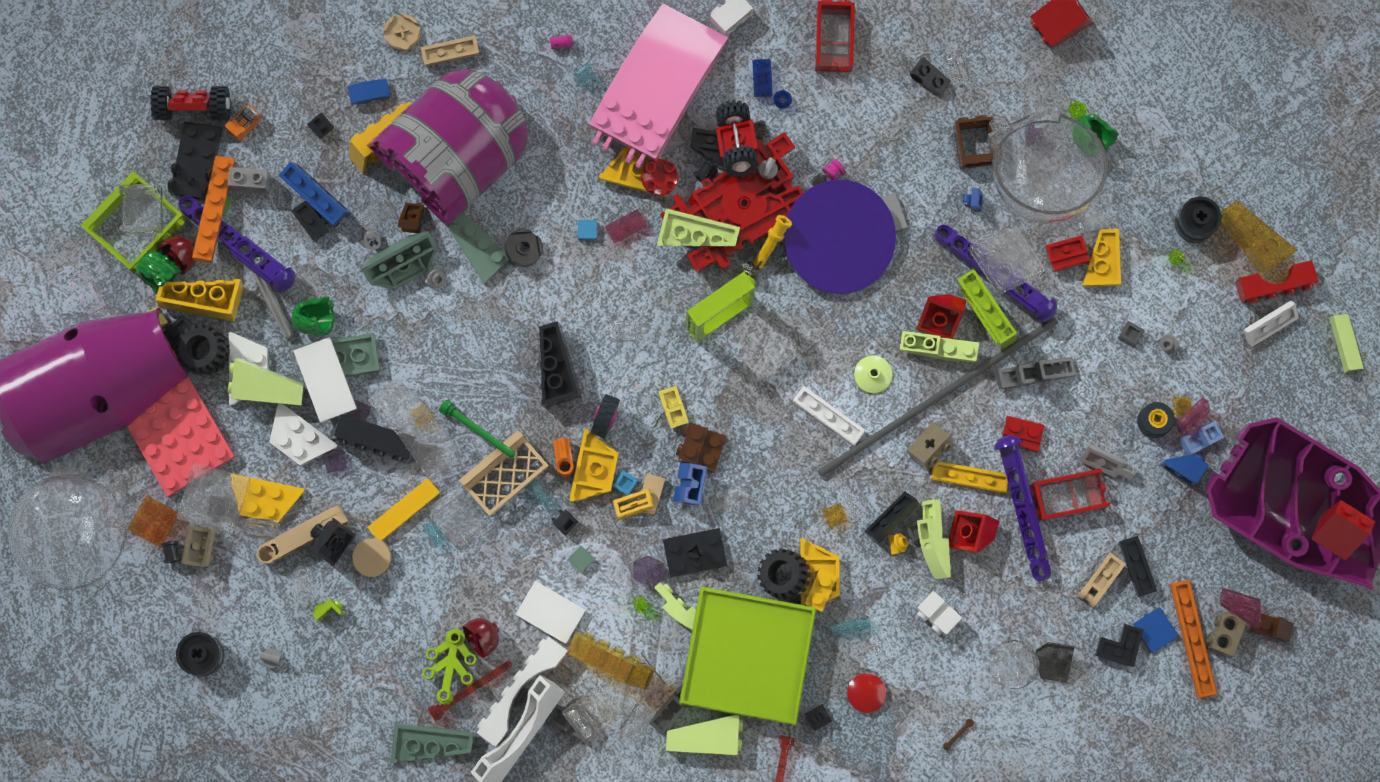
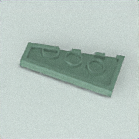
M464 213L448 226L484 286L509 262L505 252Z
M395 723L390 763L471 753L474 732Z

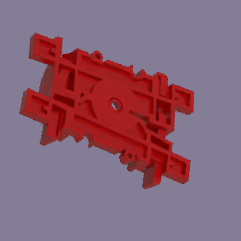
M785 132L768 142L766 146L761 140H757L759 153H756L758 170H755L754 174L751 173V176L745 175V178L739 176L737 179L735 175L730 177L724 171L714 178V183L710 179H704L702 182L704 189L699 188L691 193L688 199L691 205L689 208L678 193L673 197L676 204L668 209L740 227L736 246H702L687 254V258L695 272L715 262L718 263L720 268L727 270L730 265L728 257L734 256L737 250L743 251L744 248L741 245L743 242H749L750 246H753L754 241L767 235L769 229L775 225L776 217L778 215L787 217L794 202L804 193L799 186L792 187L793 174L781 159L795 149L794 144ZM773 158L776 160L777 174L775 178L765 179L759 174V165L763 161ZM780 188L783 190L782 193L774 194ZM767 189L769 190L770 193H767V194L762 195V196L760 195L761 193H763V192L766 191ZM743 200L748 203L745 207L740 204ZM665 211L660 214L662 220L664 218Z

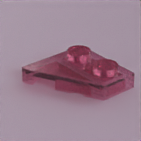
M1223 588L1220 593V606L1255 628H1259L1261 624V599Z

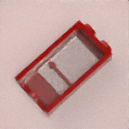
M832 0L818 1L815 71L852 72L854 63L855 2L849 0H841L840 2Z
M1102 469L1033 482L1030 492L1035 502L1034 507L1039 522L1110 507V502L1106 503L1104 496L1106 487L1104 484H1101L1099 474L1102 473Z

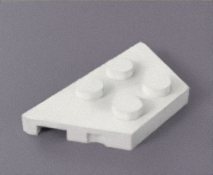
M229 332V382H232L233 374H230V364L234 363L236 358L269 370L268 348ZM229 393L230 406H234L241 401L239 399H231V394Z
M278 403L270 443L300 466L305 465L310 460L317 459L323 456V454L339 447L284 404Z

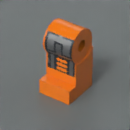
M247 105L235 119L225 125V128L233 137L241 142L255 128V125L261 120L262 114L253 106Z

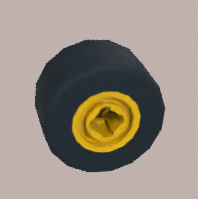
M1162 402L1149 403L1140 411L1137 418L1139 430L1149 438L1163 437L1172 429L1175 422L1172 409Z

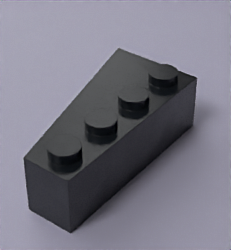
M556 321L540 326L542 406L548 408L581 398L582 395L562 325Z
M340 414L337 417L330 440L342 445L355 446L354 448L358 450H370L378 456H392V460L403 462V460L409 459L415 437Z

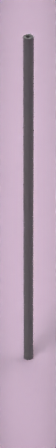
M1055 317L1051 318L817 470L819 475L822 477L1052 328L1058 324Z

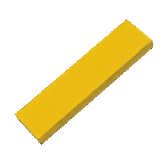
M940 461L932 467L930 478L932 481L1007 494L1008 481L1005 473Z
M427 478L367 528L376 538L384 540L441 493Z

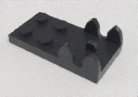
M184 121L176 163L171 165L173 178L168 181L167 185L171 195L191 196L194 199L201 200L206 199L215 156L218 155L223 131L222 127Z

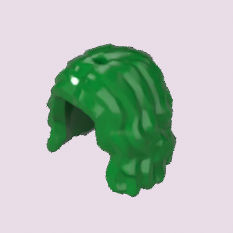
M1096 114L1081 117L1073 131L1078 146L1088 156L1102 154L1105 150L1109 149L1110 145L1116 143L1117 136H1119L1116 129L1110 127L1107 122Z
M152 251L138 261L135 275L145 285L151 286L153 292L157 295L159 287L163 286L166 282H173L180 269L167 255Z
M329 296L319 299L313 298L298 303L292 313L294 326L298 331L309 336L328 335L335 322L334 303L330 300Z

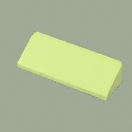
M1349 315L1332 316L1329 319L1344 373L1364 369Z

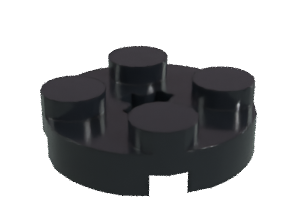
M517 229L506 239L504 251L512 265L529 267L539 260L543 252V244L540 237L532 233L531 230ZM521 244H524L525 247H528V249L525 252H522V250L519 249Z

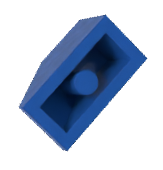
M1193 454L1166 459L1160 464L1161 467L1191 486L1198 483L1209 465L1205 463L1203 457L1199 455L1194 456Z

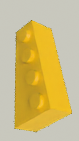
M410 101L406 104H400L393 113L385 114L378 123L370 124L363 133H357L351 138L349 159L362 174L368 170L366 166L372 161L376 164L380 160L367 147V144L412 104Z
M233 279V281L216 280L215 282L196 281L186 283V281L166 282L163 286L159 287L156 302L162 309L235 322L244 286L241 279Z

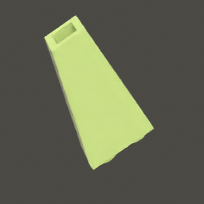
M236 358L234 363L230 364V374H233V379L228 384V393L231 394V399L302 405L303 383L240 358Z
M732 715L668 730L666 751L737 755V752L741 751L742 740L738 739V733L743 729V720L739 719V715Z

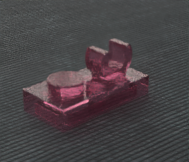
M636 209L606 225L605 229L613 244L646 228L647 224L639 210Z
M1202 397L1176 422L1180 434L1184 435L1187 432L1188 435L1194 436V431L1191 428L1197 427L1199 430L1201 429L1199 421L1206 418L1210 412L1208 400Z

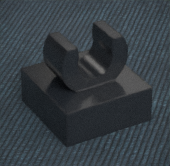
M322 112L307 124L320 140L334 129V126Z
M565 509L564 511H558L561 515L557 519L554 517L551 519L553 521L552 524L566 536L578 521Z
M823 704L805 713L814 731L832 722Z

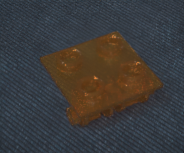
M146 495L127 530L161 547V543H164L180 513Z

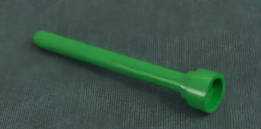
M445 400L439 408L441 414L446 417H454L508 457L513 458L515 456V452L457 411L455 404L450 400Z

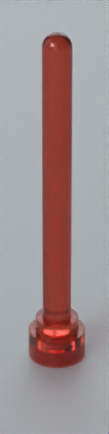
M506 661L453 696V701L449 705H432L427 708L434 720L438 721L443 718L444 711L510 669L512 663Z
M779 736L778 743H780L781 752L775 782H783L788 752L795 742L793 737Z

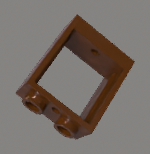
M980 115L974 119H969L968 117L957 119L953 125L960 169L997 165L999 153L993 116ZM986 127L990 153L964 156L960 130Z

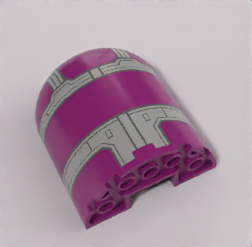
M460 69L446 73L436 80L370 141L367 147L393 173L398 170L423 196L421 201L448 227L518 161L527 143V125L516 99L498 81L475 70Z

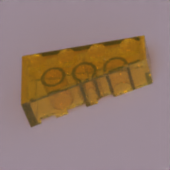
M1236 200L1221 211V224L1261 276L1298 251V249L1239 201Z
M585 631L584 634L575 633L567 651L568 655L627 685L647 690L656 670L655 667L640 661L641 658L633 654H625V650L619 647H611L610 643L603 639H599V641L594 639L595 635Z

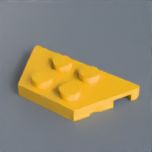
M624 147L598 177L600 181L649 193L642 185L641 172L645 164L651 161V159L646 157L639 169L636 167V162L641 154L636 152L633 160L627 163L625 160L631 149ZM669 194L663 195L662 197L669 198Z
M585 428L569 502L611 492L619 453Z
M231 474L239 513L244 517L279 524L284 519L285 514L293 508L294 503L299 497L305 493L304 488Z
M800 538V555L806 559V564L810 567L807 571L811 573V577L807 578V581H810L809 585L804 586L806 588L805 592H800V605H804L820 568L838 576L827 602L840 596L839 556L806 541L804 538Z

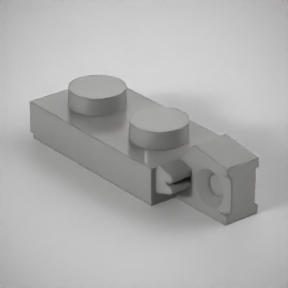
M1090 443L1081 457V462L1095 469L1101 468L1103 473L1114 478L1116 476H1123L1131 480L1135 474L1136 468L1130 466L1127 461Z

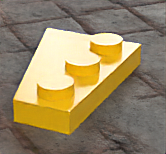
M1100 229L1082 287L1121 286L1119 229Z

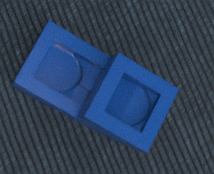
M387 79L366 81L347 87L351 105L366 104L371 100L390 98Z

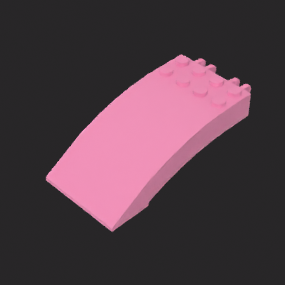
M662 4L626 57L593 115L589 125L592 130L597 131V134L592 144L595 146L599 144L601 137L605 135L608 138L602 150L607 151L613 140L630 148L631 150L625 162L630 163L637 152L641 154L636 162V167L639 169L646 157L657 161L689 104L714 66L728 37Z

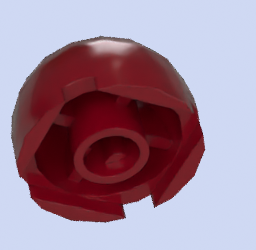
M175 236L166 239L159 245V249L162 248L163 250L161 254L167 255L180 269L181 272L179 274H186L194 266L196 261H193L192 256L195 244L190 239L187 240L183 237Z
M475 618L464 624L462 627L463 633L468 643L471 641L475 646L473 650L481 658L490 655L496 650L499 643V628L494 622L491 623L484 618Z

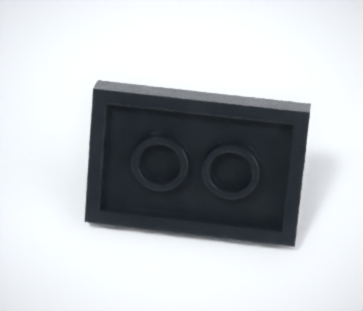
M332 518L324 527L320 523L313 527L310 536L315 540L310 551L334 567L356 534Z
M720 528L663 539L670 578L728 566Z

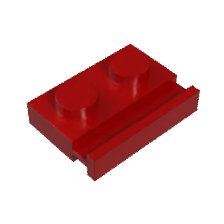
M1082 235L1045 246L1053 272L1090 263V257L1088 256Z
M1007 415L1002 437L1007 435L1017 436L1023 441V444H1019V448L1039 452L1045 425Z

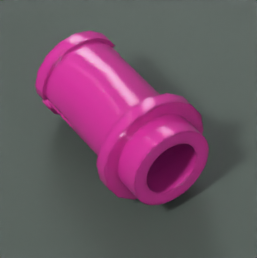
M566 34V36L550 37L551 50L564 47L570 49V47H573L572 35Z

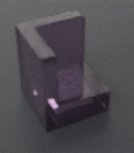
M645 556L633 562L635 580L649 587L664 580L663 562L650 556Z

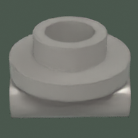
M769 158L759 165L761 177L772 179L776 176L778 171L775 164L776 160Z
M436 267L428 274L424 282L432 288H439L445 281V274Z
M1170 332L1161 338L1160 347L1164 352L1173 353L1180 349L1177 338L1171 335Z
M267 649L260 654V660H262L263 665L267 668H275L281 663V654L276 649Z

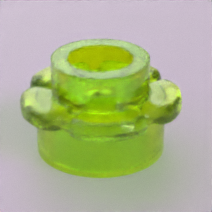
M1074 101L1069 105L1068 111L1071 117L1079 119L1086 115L1087 107L1084 103Z
M1172 249L1171 252L1167 253L1169 256L1168 260L1174 265L1184 263L1183 260L1186 256L1179 250Z
M642 595L638 598L634 597L636 601L633 605L639 613L641 611L646 613V610L650 607Z

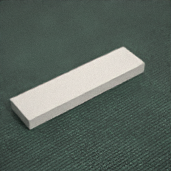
M805 386L802 387L792 401L853 446L857 444L866 431Z

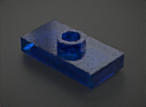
M771 59L752 60L754 97H772Z

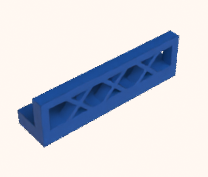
M290 161L278 175L333 226H336L343 216L349 217L352 214L299 164Z

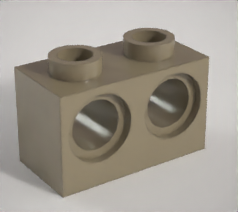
M1226 611L1220 613V615L1217 614L1213 623L1215 625L1214 631L1209 634L1206 641L1208 643L1207 649L1227 658L1234 657L1247 620ZM1226 620L1231 621V630H1228L1225 627ZM1219 638L1225 640L1226 645L1224 648L1218 645Z

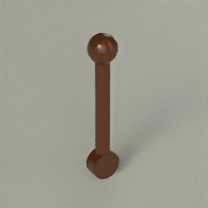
M967 719L966 724L957 732V734L948 743L943 744V749L949 750L951 747L950 745L968 727L973 726L974 721L972 719Z

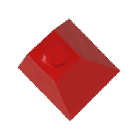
M951 294L929 296L916 329L931 335L941 336V338L953 339L964 313L967 300Z
M956 510L948 537L949 548L979 553L995 540L1000 521L986 514Z

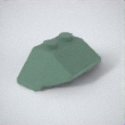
M429 231L410 235L374 254L361 269L370 285L395 290L429 272L438 248Z

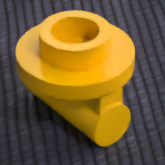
M901 533L888 536L891 555L906 551L908 541Z

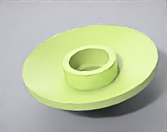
M868 356L857 364L854 378L859 388L872 394L880 393L890 385L892 369L885 359L878 356ZM872 370L877 371V376H872L870 372Z

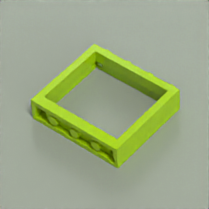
M132 171L80 226L135 274L138 261L149 252H159V245L172 237L176 230H180L187 219L138 174ZM140 185L175 217L130 263L99 236L95 230Z
M972 269L957 279L959 290L999 350L1002 351L1016 342L1017 332L976 271Z
M742 272L686 311V329L696 343L752 305L755 292L754 285L756 283L750 275L747 276L745 272Z

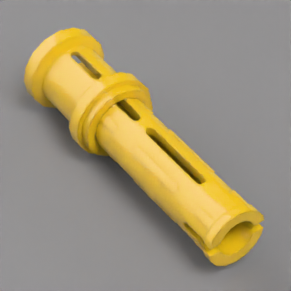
M782 215L776 217L775 225L768 231L769 236L753 260V264L756 267L760 264L759 268L762 269L777 243L784 239V233L792 225V222L787 217Z

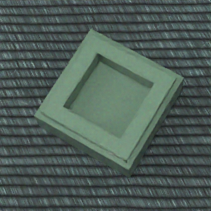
M582 546L568 558V561L581 573L595 560Z

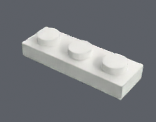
M1289 301L1245 328L1244 332L1247 343L1253 347L1297 320L1299 316L1296 304Z

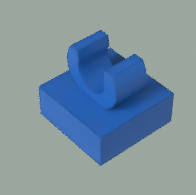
M972 188V194H964L962 202L966 206H971L974 212H982L983 193L980 188Z

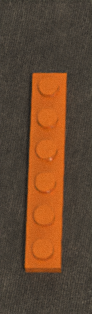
M215 156L193 251V261L213 262L229 192V168L234 167V158Z

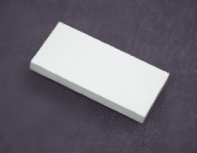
M330 337L294 350L320 423L336 418L340 414L344 415L357 410Z

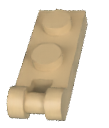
M1111 552L1108 553L1077 596L1081 599H1086L1090 606L1095 607L1126 564ZM1091 588L1097 591L1095 596L1089 593Z

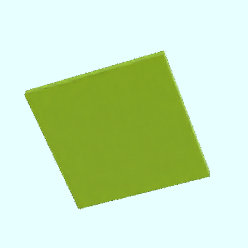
M700 586L679 704L796 725L816 608Z

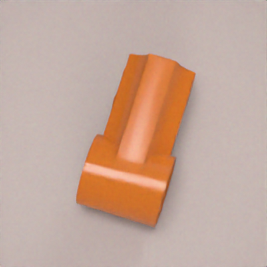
M558 438L553 440L556 469L560 477L570 478L574 473L570 439ZM562 465H570V470L567 472L561 471Z

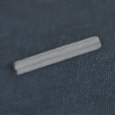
M254 273L253 276L284 338H292L294 333L270 284Z

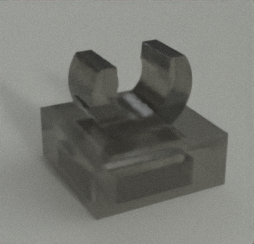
M750 261L747 263L743 262L737 276L745 272L747 276L750 275L756 282L760 273L759 266L755 268L750 265Z

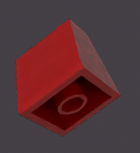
M1051 0L1030 16L1033 20L1031 24L1036 31L1040 30L1043 34L1041 37L1043 42L1053 48L1094 23L1078 0Z
M1340 500L1322 514L1311 539L1346 561L1371 534L1375 521Z

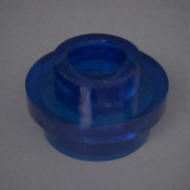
M780 90L775 93L773 102L776 107L785 109L791 105L792 96L789 92ZM785 98L786 101L782 103L779 101V99Z

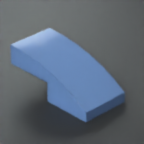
M1216 421L1180 438L1179 441L1186 454L1191 455L1223 439L1224 436Z

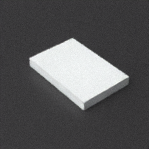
M535 581L515 615L567 644L586 610Z

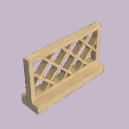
M519 430L503 442V444L515 452L513 458L508 457L496 448L459 480L490 517L549 467ZM525 444L529 449L528 456H517L518 449ZM506 459H514L513 469H504L503 462ZM517 459L528 460L527 470L516 469ZM530 460H539L543 466L538 470H530ZM492 471H498V482L488 481V474ZM502 472H513L512 482H501ZM516 472L526 473V480L523 483H515ZM476 484H484V494H475L472 488ZM487 484L498 485L497 495L487 494ZM501 485L511 486V493L507 496L500 495ZM486 498H497L496 506L489 510L485 506Z

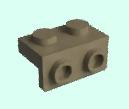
M189 525L181 564L208 568L213 562L214 554L211 552L213 545L217 541L216 529Z

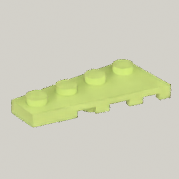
M666 208L657 246H736L740 227Z

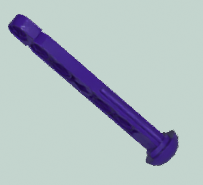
M191 196L182 197L178 203L180 211L189 219L193 218L194 223L199 226L201 220L197 219V215L203 212L204 207ZM185 202L193 203L190 209H184L182 206ZM224 221L221 222L217 241L229 249L230 254L266 282L273 284L272 290L274 292H286L292 287L295 281V271L291 267L286 268L248 237H243ZM224 232H225L226 235L229 236V237H232V236H233L234 240H233V241H232V240H228V241H227V238H226V236L224 235ZM242 246L250 248L245 254L240 253L239 249ZM256 257L264 259L260 265L254 264L253 260Z
M948 225L938 226L934 234V238L945 248L948 246L950 252L990 280L991 283L1030 312L1037 315V322H1047L1055 315L1057 301L1054 297L1051 301L1048 300L1047 297L966 238L957 235L958 232ZM939 231H945L948 237H941ZM960 242L963 245V248H956L954 246V243ZM975 253L978 256V260H972L969 254ZM1000 276H1006L1009 282H1002ZM1015 287H1021L1024 290V294H1018L1015 291Z
M1007 435L997 440L994 445V451L999 450L1027 558L1031 562L1029 565L1032 576L1036 581L1041 582L1051 577L1049 560H1046L1047 553L1019 449V444H1023V441L1017 436ZM1015 473L1019 476V482L1015 481ZM1020 492L1024 495V501H1021L1019 497ZM1029 530H1032L1034 533L1033 539L1029 535ZM1035 548H1036V549L1038 550V552H1039V557H1038V558H1037V557L1035 556V554H1034V549H1035ZM1040 567L1044 571L1043 577L1039 574Z

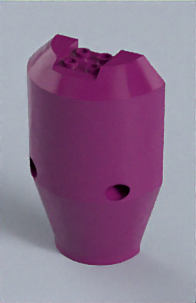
M157 308L149 312L82 321L0 359V421L4 426L1 433L9 445L20 455L45 464L128 426L180 381L188 378V373L178 363L162 331L158 314L162 313V310Z
M1278 417L1249 423L1244 426L1235 437L1240 442L1234 445L1230 452V457L1221 465L1219 469L1221 471L1220 474L1213 471L1208 481L1206 490L1212 516L1294 567L1365 586L1372 591L1373 578L1380 564V489L1359 466ZM1342 473L1341 478L1335 482V475ZM1340 500L1375 521L1371 534L1346 561L1311 539L1322 514ZM1294 540H1298L1297 546L1292 549L1291 543Z

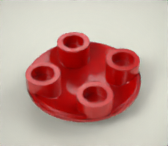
M665 159L651 160L642 169L641 182L649 193L657 196L667 195L677 186L678 172L671 161Z
M869 673L856 676L852 679L847 689L849 703L856 710L863 713H871L878 710L886 700V687L883 681L876 675Z

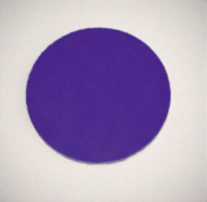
M850 180L822 182L804 192L789 210L787 218L792 222V225L784 233L785 253L796 274L813 288L833 294L856 292L874 283L890 264L896 244L894 220L882 198L867 186Z

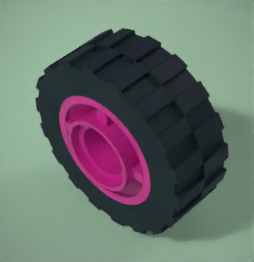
M605 394L601 405L598 406L591 434L606 438L616 418L620 399Z

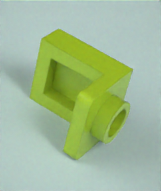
M329 598L325 603L320 602L313 609L315 612L312 615L320 622L333 609L340 616H343L345 613L342 611L344 607L337 599L333 601Z

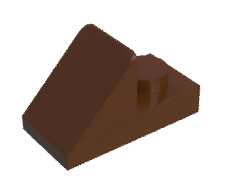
M406 202L398 220V227L404 232L420 233L424 205Z
M1256 612L1250 632L1289 642L1293 623L1282 617L1275 618Z

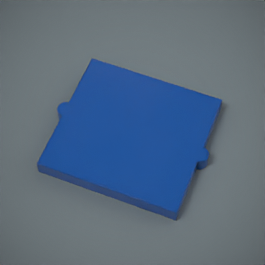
M1160 607L1149 614H1144L1143 618L1133 623L1134 627L1144 629L1142 640L1151 653L1162 646L1166 647L1167 643L1178 637V634Z

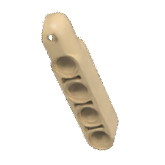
M340 505L334 506L264 543L257 550L258 560L263 564H271L310 545L315 540L310 536V532L316 524L320 523L324 527L328 521L334 518L344 526L347 525L349 521Z

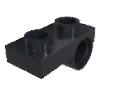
M925 57L920 58L909 74L913 80L924 84L937 96L942 94L951 81Z

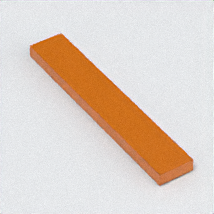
M1190 580L1171 583L1169 585L1196 697L1200 699L1218 695Z

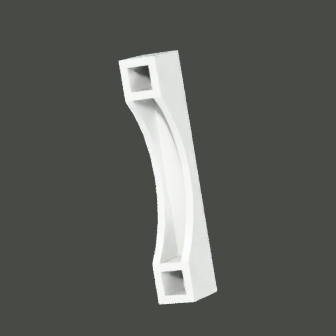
M550 637L547 639L543 638L537 646L539 649L535 655L531 654L525 662L527 665L523 671L519 670L513 678L515 681L511 687L507 686L501 694L503 697L499 703L495 702L489 710L491 713L487 719L483 718L477 725L479 729L477 733L493 746L497 747L509 732L510 711L519 691L536 675L557 668L568 653L565 648Z
M539 675L528 691L524 713L515 729L499 746L480 758L471 771L472 775L479 782H502L565 692L555 682Z

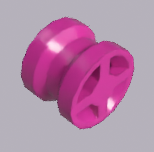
M833 159L829 166L822 168L829 180H838L840 175L843 176L846 173L842 164L836 159Z

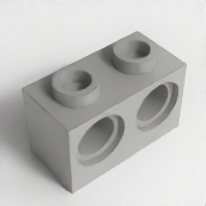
M230 167L228 187L233 192L270 194L272 176L268 170Z

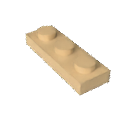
M476 36L420 47L425 67L480 55Z

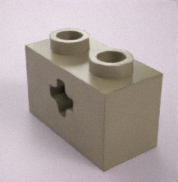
M932 422L907 451L914 461L928 470L936 465L943 453L949 451L953 442L948 433Z

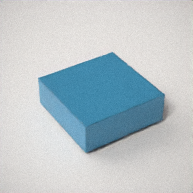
M578 220V240H597V220Z
M622 470L612 487L628 496L632 493L639 480Z

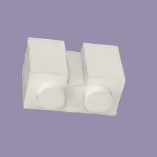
M725 0L724 5L716 7L711 12L710 22L721 34L727 37L740 23L742 24L752 16L753 7L746 0Z
M934 591L916 608L918 611L917 616L924 622L928 621L933 625L931 629L939 636L941 634L943 636L947 635L962 619Z

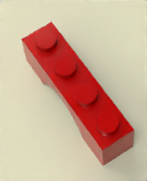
M1310 260L1294 264L1290 267L1287 279L1282 283H1269L1257 273L1240 277L1235 281L1241 303L1248 302V305L1259 302V299L1262 298L1271 300L1277 298L1278 294L1284 293L1287 296L1296 293L1295 290L1302 289V291L1313 289L1319 280L1313 261Z

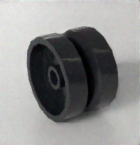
M1198 196L1189 199L1178 210L1174 225L1182 239L1191 243H1200L1206 241L1218 230L1222 214L1215 201L1208 197Z
M194 632L186 635L178 643L176 649V661L180 668L188 674L199 677L210 676L217 672L222 666L225 657L224 647L221 642L213 635L203 632ZM203 651V652L201 653L202 657L199 658V656H198V655H199V652Z

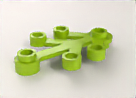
M460 629L450 630L446 634V641L435 649L430 648L426 652V657L430 661H435L438 659L439 654L449 649L448 656L431 668L427 667L422 671V675L426 680H432L438 672L446 667L442 689L436 695L438 702L442 705H449L453 701L450 687L454 668L460 675L461 682L464 685L469 686L474 680L473 676L467 673L456 657L457 650H459L465 657L464 661L468 666H474L477 663L476 656L470 653L465 646V635ZM454 635H458L457 641H452ZM434 651L436 655L433 658H430V652ZM469 657H474L472 663L467 662ZM427 671H432L430 677L425 676ZM466 676L471 677L469 682H464ZM442 693L448 694L446 699H441Z

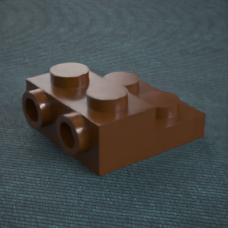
M690 422L689 427L685 426L682 437L685 438L683 445L679 444L676 455L679 456L678 461L705 466L707 471L715 473L727 436Z

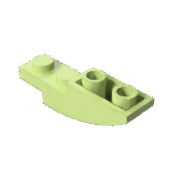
M903 331L900 350L941 360L977 363L980 344L978 342L941 338L938 335Z
M937 499L922 502L923 520L917 521L919 540L924 558L935 579L951 578L949 539L942 538L941 502Z
M660 582L654 589L667 602L662 609L677 623L692 631L696 609L692 606L686 611V604L680 598L676 600L672 595L673 590L666 583L662 585Z

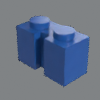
M680 463L677 479H681V484L675 487L674 502L701 505L707 467L692 463Z

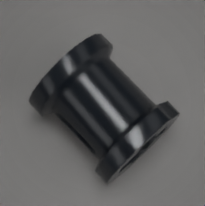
M706 160L700 170L695 171L693 175L702 183L704 179H709L713 174H716L718 169L709 160Z
M178 541L161 543L165 556L164 564L181 561L177 548Z

